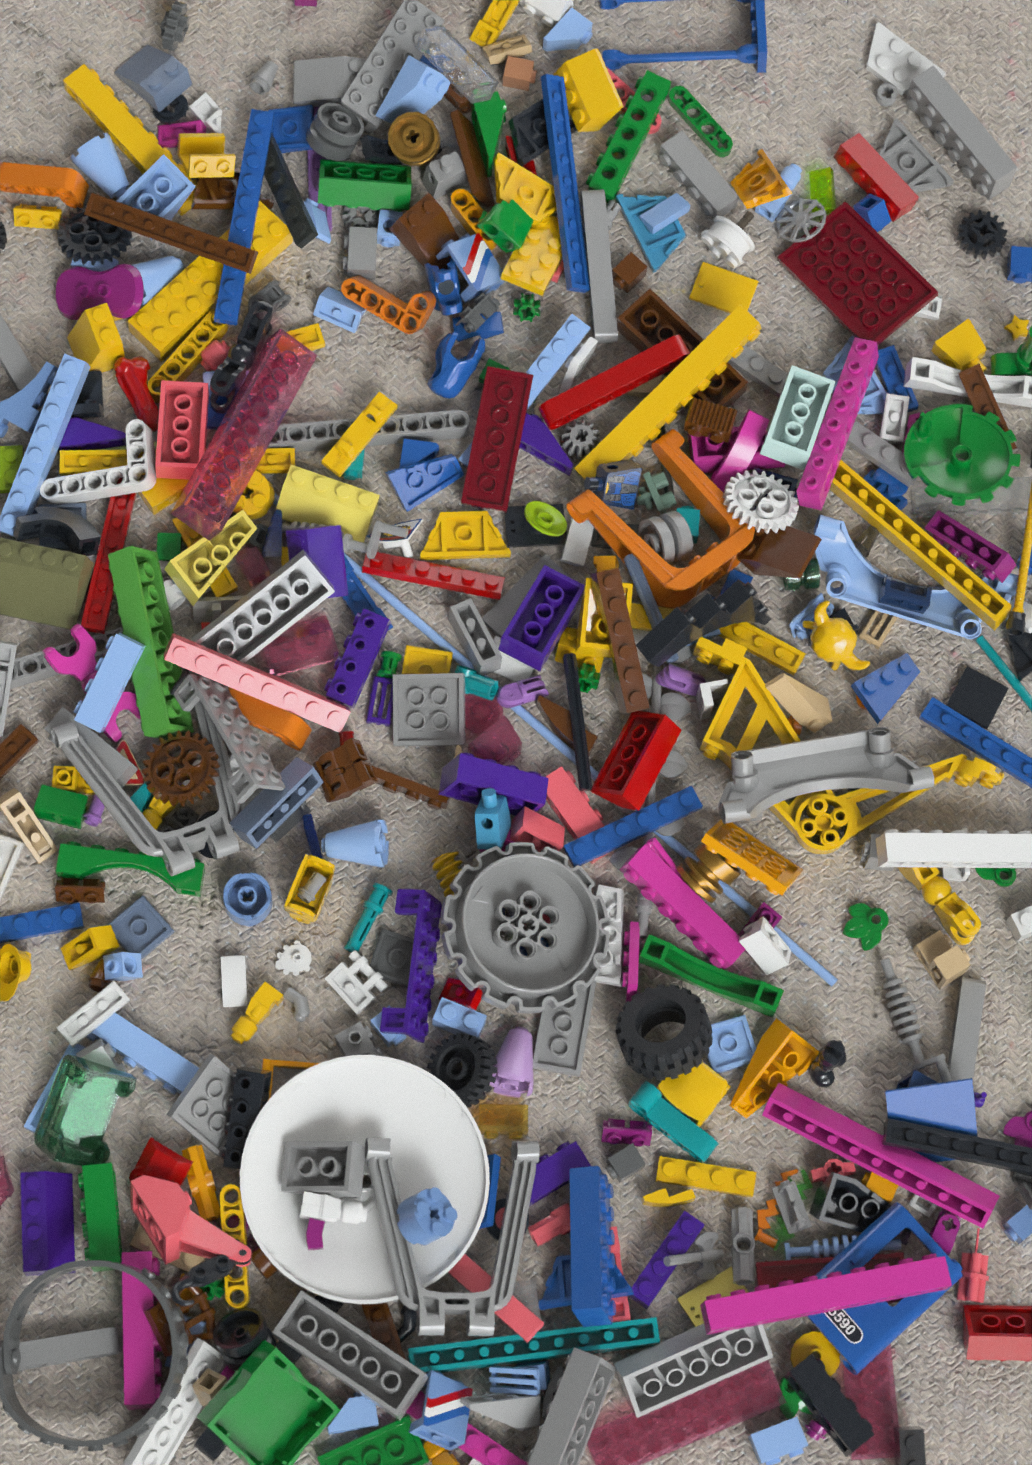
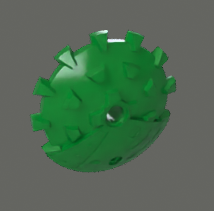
M966 404L944 405L927 413L921 412L919 419L910 428L904 445V462L911 478L919 477L927 485L925 493L935 498L940 494L952 498V504L957 506L965 505V500L980 498L983 504L992 501L994 498L992 493L1001 486L1008 489L1012 485L1014 478L1009 476L1011 467H1019L1021 460L1020 454H1013L1011 443L1016 442L1017 439L1012 430L1004 432L996 424L1000 420L998 416L989 411L986 416L972 412L973 406Z

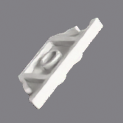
M878 22L876 24L866 69L885 84H892L896 87L897 93L903 95L908 93L912 79L933 65L945 77V71Z

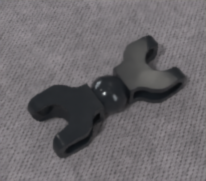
M257 301L252 305L237 337V344H234L228 350L224 362L217 367L211 378L210 390L213 393L210 398V407L216 413L225 414L230 411L238 397L241 385L246 377V371L254 366L258 354L266 347L272 336V325L270 322L273 316V308L267 302ZM265 310L267 314L263 319H258L256 317L257 311ZM219 396L227 398L226 404L218 405L216 403Z

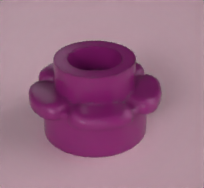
M812 1418L808 1424L805 1423L807 1428L806 1434L816 1441L820 1438L826 1439L825 1434L827 1432L817 1420Z

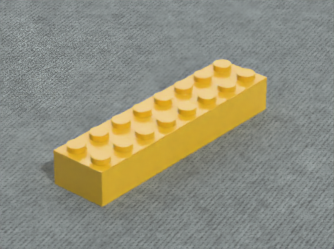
M259 201L251 249L258 251V255L251 274H246L245 285L293 242L288 226L261 201ZM230 228L219 238L228 241ZM198 256L128 320L129 332L162 362L180 346L212 309L216 308L224 264Z

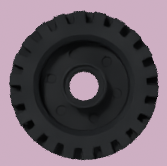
M456 1033V1035H449V1039L444 1038L441 1041L443 1046L437 1045L435 1047L437 1054H431L430 1058L433 1059V1063H428L427 1068L431 1070L429 1073L445 1083L465 1106L469 1108L472 1107V1104H479V1099L484 1100L487 1097L484 1093L485 1091L490 1092L492 1090L489 1084L496 1081L492 1074H497L498 1068L493 1065L498 1063L497 1058L493 1057L495 1055L494 1050L490 1049L491 1046L484 1040L470 1034Z

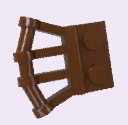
M200 1287L186 1288L193 1295L188 1300H194V1304L190 1306L177 1305V1307L179 1306L182 1312L198 1303L202 1311L186 1322L185 1320L183 1321L189 1344H192L197 1338L201 1340L213 1339V1330L216 1327L214 1316L216 1311L207 1300L209 1297L207 1292L203 1291ZM158 1302L145 1310L144 1314L164 1356L168 1357L172 1355L171 1332L161 1303ZM205 1319L207 1333L192 1335L189 1329Z

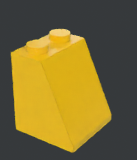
M107 303L84 310L67 336L73 356L87 362L91 366L89 371H101L103 373L112 370L116 360L120 357L125 358L123 343Z

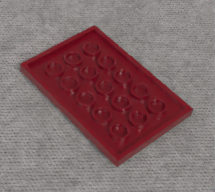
M846 201L826 216L825 224L816 236L803 242L793 243L777 257V261L854 337L875 341L877 346L938 296V291ZM814 226L809 230V234L814 233L818 227Z

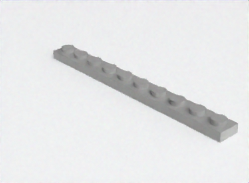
M744 345L743 352L735 359L732 357L728 363L779 398L788 374ZM828 402V405H827V408H826L824 417H825L826 412H827V409H828V407H829V404H830L829 402ZM855 420L846 445L910 487L916 478L912 479L907 472L904 453Z

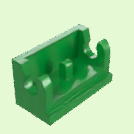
M42 784L34 805V814L38 819L81 829L84 813H86L88 808L86 806L88 796Z

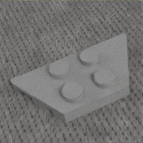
M896 118L880 150V156L915 193L951 186L954 180Z

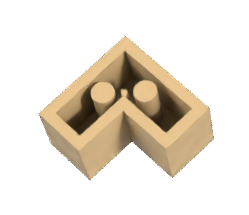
M940 930L916 944L913 949L939 990L962 977L971 965L967 952L964 949L960 950L958 945L953 947V943L948 935H943Z

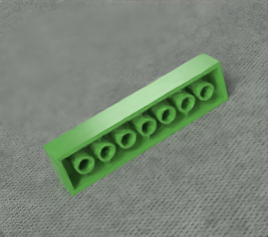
M129 546L108 554L109 570L114 583L113 591L117 597L118 615L121 618L123 627L122 634L146 645L131 678L135 687L136 705L140 711L141 729L144 732V736L162 737L164 740H168V733L176 737L179 730L183 736H185L188 730L194 733L190 712L183 711L174 694L170 695V691L182 674L181 666L164 660L163 656L174 631L158 553L135 546Z

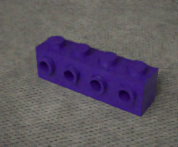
M364 608L362 613L356 614L353 621V626H355L353 634H348L343 645L346 648L344 655L337 658L334 669L337 671L334 678H329L324 691L327 692V698L350 708H355L391 625L390 619Z

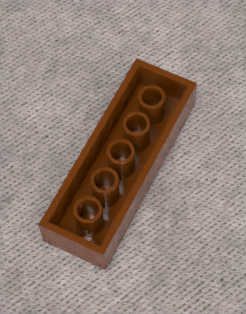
M651 289L646 291L617 318V330L640 352L672 336L680 335L691 353L704 340ZM727 362L726 369L719 375L715 374L710 379L711 383L703 391L699 390L693 397L729 408L746 392L748 381ZM674 369L664 373V375L667 377Z

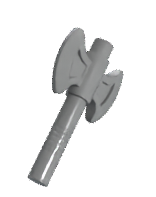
M702 1233L694 1241V1245L699 1247V1251L666 1256L663 1260L664 1265L674 1266L697 1262L699 1267L695 1269V1274L701 1279H714L719 1274V1271L714 1266V1261L724 1258V1251L722 1249H713L719 1237L718 1233Z

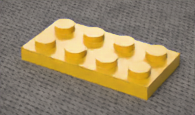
M551 215L537 225L532 224L522 247L513 251L501 274L502 280L538 295H544L563 258L557 217Z

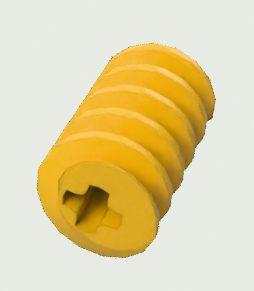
M458 851L442 854L431 861L434 863L432 869L439 871L436 874V878L442 880L440 887L445 889L443 892L445 897L454 895V892L450 889V884L461 870L458 869V866L463 863L462 860H454L459 855Z

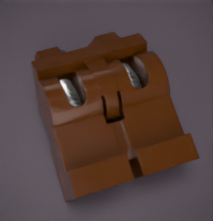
M350 738L343 745L323 754L318 758V761L313 763V767L323 780L321 785L325 792L326 802L331 803L348 798L354 792L361 791L378 782L371 764L366 762L368 758L360 740Z

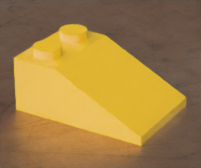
M586 578L577 627L575 653L612 658L607 632L594 598L591 580ZM622 583L630 617L633 584Z

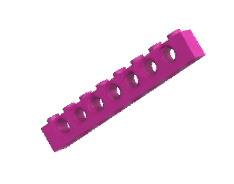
M856 337L853 340L797 489L799 506L822 511L879 358L877 342Z

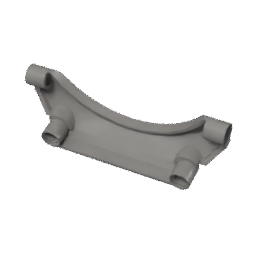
M875 727L870 730L733 752L731 754V765L734 781L727 782L718 804V812L724 824L754 819L767 808L786 799L816 791L867 788L905 793L933 788L934 775L931 767L920 768L902 754H894L891 748L890 730L885 727Z

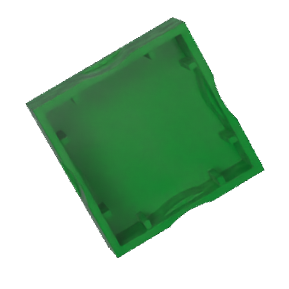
M263 1340L196 1417L247 1465H293L304 1448L319 1436L339 1413L340 1409L319 1388L307 1381L299 1369L275 1346Z

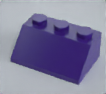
M341 525L299 527L287 530L286 538L289 561L304 550L333 585L335 592L328 598L348 596Z

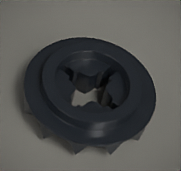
M182 94L169 104L175 110L173 113L168 111V106L160 112L152 108L155 119H158L161 124L166 122L169 125L175 121L179 123L182 117H186V112L189 110L187 99Z

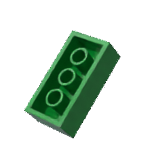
M320 159L318 204L328 207L335 205H345L348 208L368 207L372 210L385 208L396 212L410 209L411 166Z
M112 1163L82 1166V1173H78L79 1188H81V1192H84L85 1197L80 1198L81 1213H83V1217H86L87 1221L82 1223L83 1237L85 1241H88L89 1247L84 1248L85 1260L122 1263V1242L114 1166ZM91 1267L94 1272L117 1270L109 1267Z

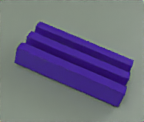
M374 676L366 723L383 724L390 727L393 712V679ZM378 682L383 685L377 717H372ZM392 684L386 719H383L382 714L387 685Z

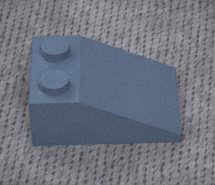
M148 44L114 72L119 79L158 112L163 110L192 85L188 69L172 55Z

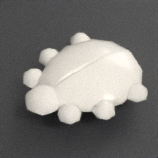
M296 940L294 945L291 946L284 945V952L277 953L279 960L276 961L275 967L278 970L284 969L283 974L288 975L291 971L293 975L297 976L299 971L305 970L308 972L310 970L311 952L300 941Z

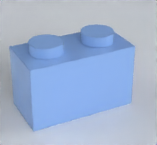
M442 997L432 1019V1025L455 1035L456 1033H466L479 1038L485 1026L487 1015Z
M797 1417L748 1436L759 1465L764 1463L766 1465H775L781 1462L780 1457L789 1454L790 1458L803 1454V1448L808 1446Z

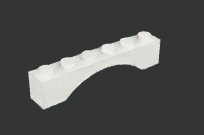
M912 357L906 364L904 387L968 397L958 375V372L962 370L951 368L934 360ZM985 375L996 402L1032 408L1031 376Z

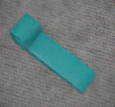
M644 1081L629 1100L628 1106L700 1163H705L719 1145L718 1142L661 1097L662 1093L654 1085Z

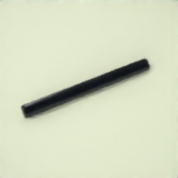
M568 653L563 656L578 784L580 791H589L592 789L577 659L576 654Z

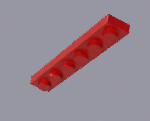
M377 552L374 559L367 558V555H365L362 566V573L497 600L501 598L505 577L381 552Z

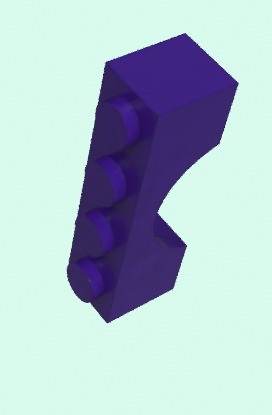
M684 1210L631 1287L634 1295H629L628 1297L647 1310L677 1266H665L663 1262L664 1257L685 1254L705 1224Z

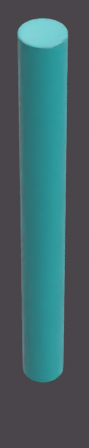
M982 635L975 640L976 643L1032 711V696L985 637Z

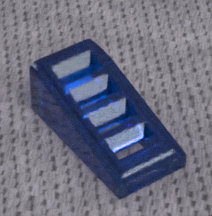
M276 509L272 514L261 558H279L282 556L281 510Z

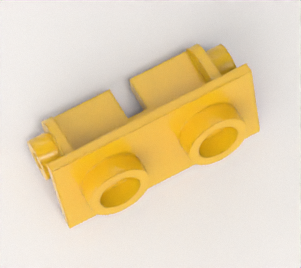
M20 203V206L16 205L13 208L14 226L59 230L58 224L62 216V209H58L57 206H41L40 210L37 209L36 205H23Z

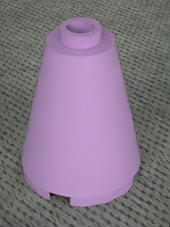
M515 1027L509 1030L495 1057L498 1064L493 1066L498 1068L497 1074H492L496 1081L495 1083L490 1082V1085L494 1087L493 1092L497 1094L520 1098L521 1093H527V1096H530L534 1088L532 1035L526 1028Z

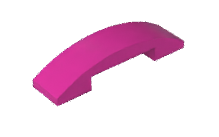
M751 410L747 411L737 429L738 434L719 469L715 470L710 478L723 493L731 477L735 478L737 473L744 474L769 424V419Z

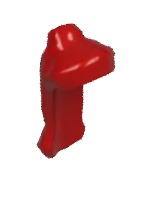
M142 356L131 359L120 357L114 364L118 384L128 398L137 419L143 421L153 432L158 431L159 408L156 406L147 386V374L150 369L149 362Z

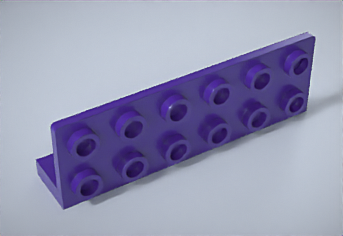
M397 889L395 913L397 915H417L405 1008L383 1007L380 1032L383 1034H406L419 1043L425 1042V1036L429 1032L427 1018L432 1007L430 994L435 983L433 969L437 963L436 945L440 939L439 921L442 909L441 901L426 890Z

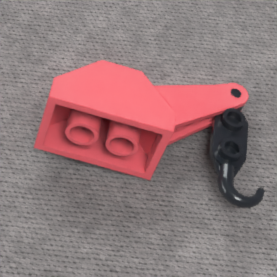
M143 1175L131 1181V1210L164 1263L168 1264L179 1259L181 1252L209 1258V1260L192 1267L182 1279L173 1285L171 1296L176 1304L181 1306L194 1304V1300H183L179 1296L181 1290L188 1287H204L231 1274L235 1265L245 1267L251 1263V1249L190 1210V1205H192L191 1198L187 1191H182L178 1183Z

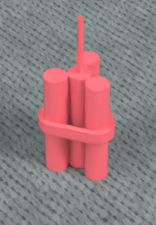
M977 1228L975 1253H962L961 1266L963 1269L961 1272L963 1276L959 1280L957 1300L984 1303L986 1281H989V1276H987L989 1256L977 1253L980 1228Z

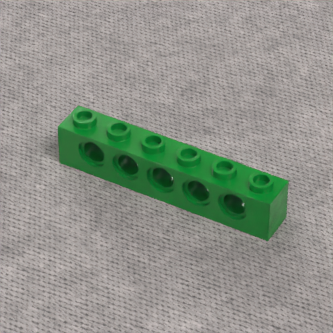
M648 70L644 77L639 76L635 85L637 91L634 96H629L625 105L627 111L625 115L620 114L615 125L617 130L615 134L611 133L605 145L608 148L605 154L601 153L596 162L598 168L595 173H590L586 182L588 190L604 189L606 203L609 200H615L670 91L672 81ZM649 95L652 97V100L644 101L641 97ZM639 114L643 119L634 120L632 115ZM628 133L631 134L633 138L630 140H626L622 137V135ZM621 153L623 158L615 159L612 154ZM610 172L614 176L612 178H605L602 174Z

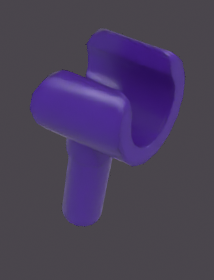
M974 1091L975 1107L981 1108L987 1097L986 1092L978 1093Z

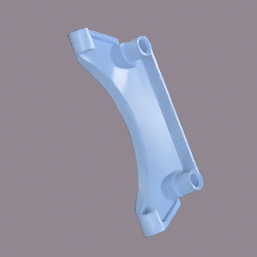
M822 514L818 516L813 535L819 536L822 540L815 554L820 569L828 572L825 584L827 593L831 597L967 639H974L980 635L982 630L980 623L982 620L943 586L932 587L930 606L924 614L878 603L882 579L887 574L873 566L861 554L852 541L844 521ZM1010 573L1003 583L996 579L991 581L984 575L979 576L980 579L1008 603H1010L1011 597L1015 596L1018 575ZM892 577V579H891V580H894V581L906 583V582L900 581V580H898V579H895V578H893V577ZM833 581L843 583L839 588L830 586ZM906 583V584L913 585V586H917V587H921V588H924V587L927 588V586H919V585H914V584ZM968 622L976 623L972 629L964 628Z

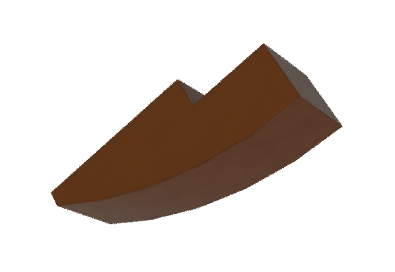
M539 695L536 706L552 731L574 750L570 711ZM585 730L588 756H590L597 743L598 736Z

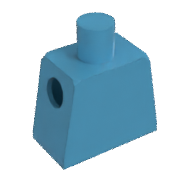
M487 788L481 792L482 797L475 811L477 849L488 850L495 846L502 849L512 825L507 798L503 795H496L495 789Z

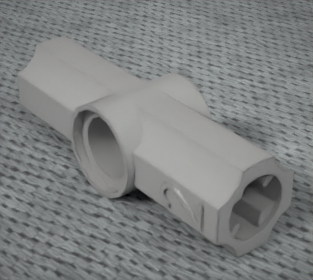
M738 1207L731 1209L733 1284L749 1285L755 1283L752 1209L747 1207ZM744 1242L749 1246V1249L745 1251L740 1250L737 1244Z

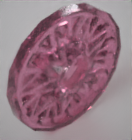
M473 694L466 696L465 728L476 734L491 733L498 728L502 722L504 711L503 707L497 702V697L495 696L493 700H487Z

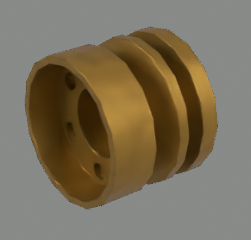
M701 842L694 849L699 861L697 862L687 856L685 862L690 868L680 863L676 869L684 879V882L698 896L713 903L717 898L713 891L720 895L723 893V889L718 881L721 880L731 885L741 872L738 867L735 868L725 861V857L718 852L714 854L704 847L705 844Z

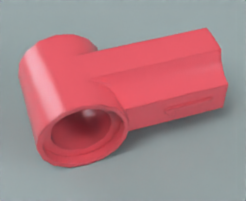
M569 1203L560 1206L549 1214L550 1216L527 1228L537 1247L559 1235L563 1236L570 1232Z

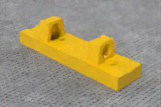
M379 391L322 459V465L341 477L396 411L398 405ZM368 414L372 415L376 422L368 418Z

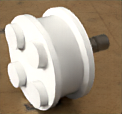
M747 211L737 224L723 216L717 215L713 219V226L701 233V240L710 248L708 250L709 254L717 260L721 257L732 268L739 267L743 262L742 257L747 252H752L755 248L751 238L743 231L754 218V215Z

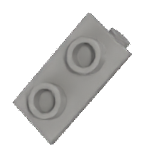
M786 1180L781 1182L779 1186L771 1188L788 1234L812 1227L795 1181L790 1182Z

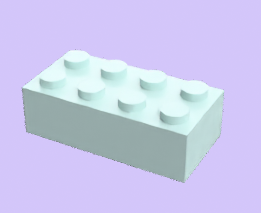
M792 365L781 391L760 454L804 470L836 381Z

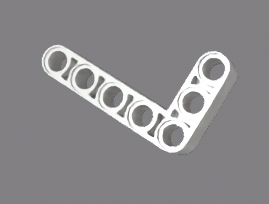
M139 419L131 420L126 426V466L50 478L42 483L40 494L51 504H66L152 489L156 483L153 431L143 421ZM143 429L142 433L139 436H136L138 431ZM144 451L143 456L138 458V455ZM145 474L144 479L139 481L140 476ZM123 477L122 482L117 485V481ZM101 481L100 486L95 488L96 483ZM79 485L78 489L73 492L74 487ZM57 489L56 493L51 496L52 491Z

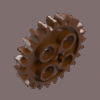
M180 730L177 732L176 737L168 733V740L166 741L160 737L161 744L159 746L152 744L155 751L146 752L150 760H143V764L147 767L142 770V773L146 776L143 781L148 785L147 789L150 793H153L156 800L160 798L163 804L169 801L173 807L177 801H179L182 807L185 806L186 800L194 804V797L196 796L202 800L201 793L203 791L210 793L207 786L216 785L212 777L220 775L215 770L220 767L219 762L216 761L219 756L214 752L215 748L212 744H209L206 737L201 739L199 733L192 736L189 730L185 736L182 735ZM176 751H181L178 756L172 757ZM201 759V762L198 765L193 766V763L196 760ZM169 771V774L166 777L161 778V775L164 772ZM190 780L186 786H181L184 781Z

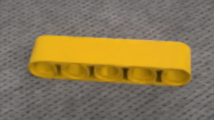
M216 308L212 309L150 378L148 389L155 403H160V392L153 390L156 387H161V381L184 382L203 360L201 352L213 340L220 341L227 333L229 324H213ZM202 336L209 338L205 342L198 341V338ZM186 353L194 354V356L189 359L183 357V355H185ZM171 370L179 371L177 375L168 374Z
M229 1184L223 1187L220 1192L221 1228L223 1232L247 1246L246 1217L240 1188ZM232 1190L237 1191L239 1195L237 1201L234 1203L226 1202V1194ZM233 1215L240 1218L239 1225L236 1228H229L227 1225L228 1218ZM248 1266L242 1267L243 1274L237 1279L232 1278L230 1274L224 1277L226 1301L235 1309L245 1308L250 1302ZM238 1290L243 1291L244 1300L239 1304H234L231 1299L232 1294Z

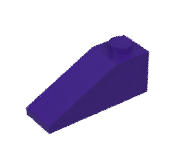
M526 413L520 449L570 476L573 470V463L540 417L535 414L529 415Z
M71 417L58 452L60 455V450H99L126 446V433L80 418Z

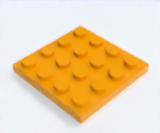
M722 819L719 820L701 840L708 851L714 854L718 852L725 857V861L735 868L740 867L746 871L745 875L754 881H761L766 885L765 888L775 895L780 894L782 896L803 871L802 868L733 822L724 824Z

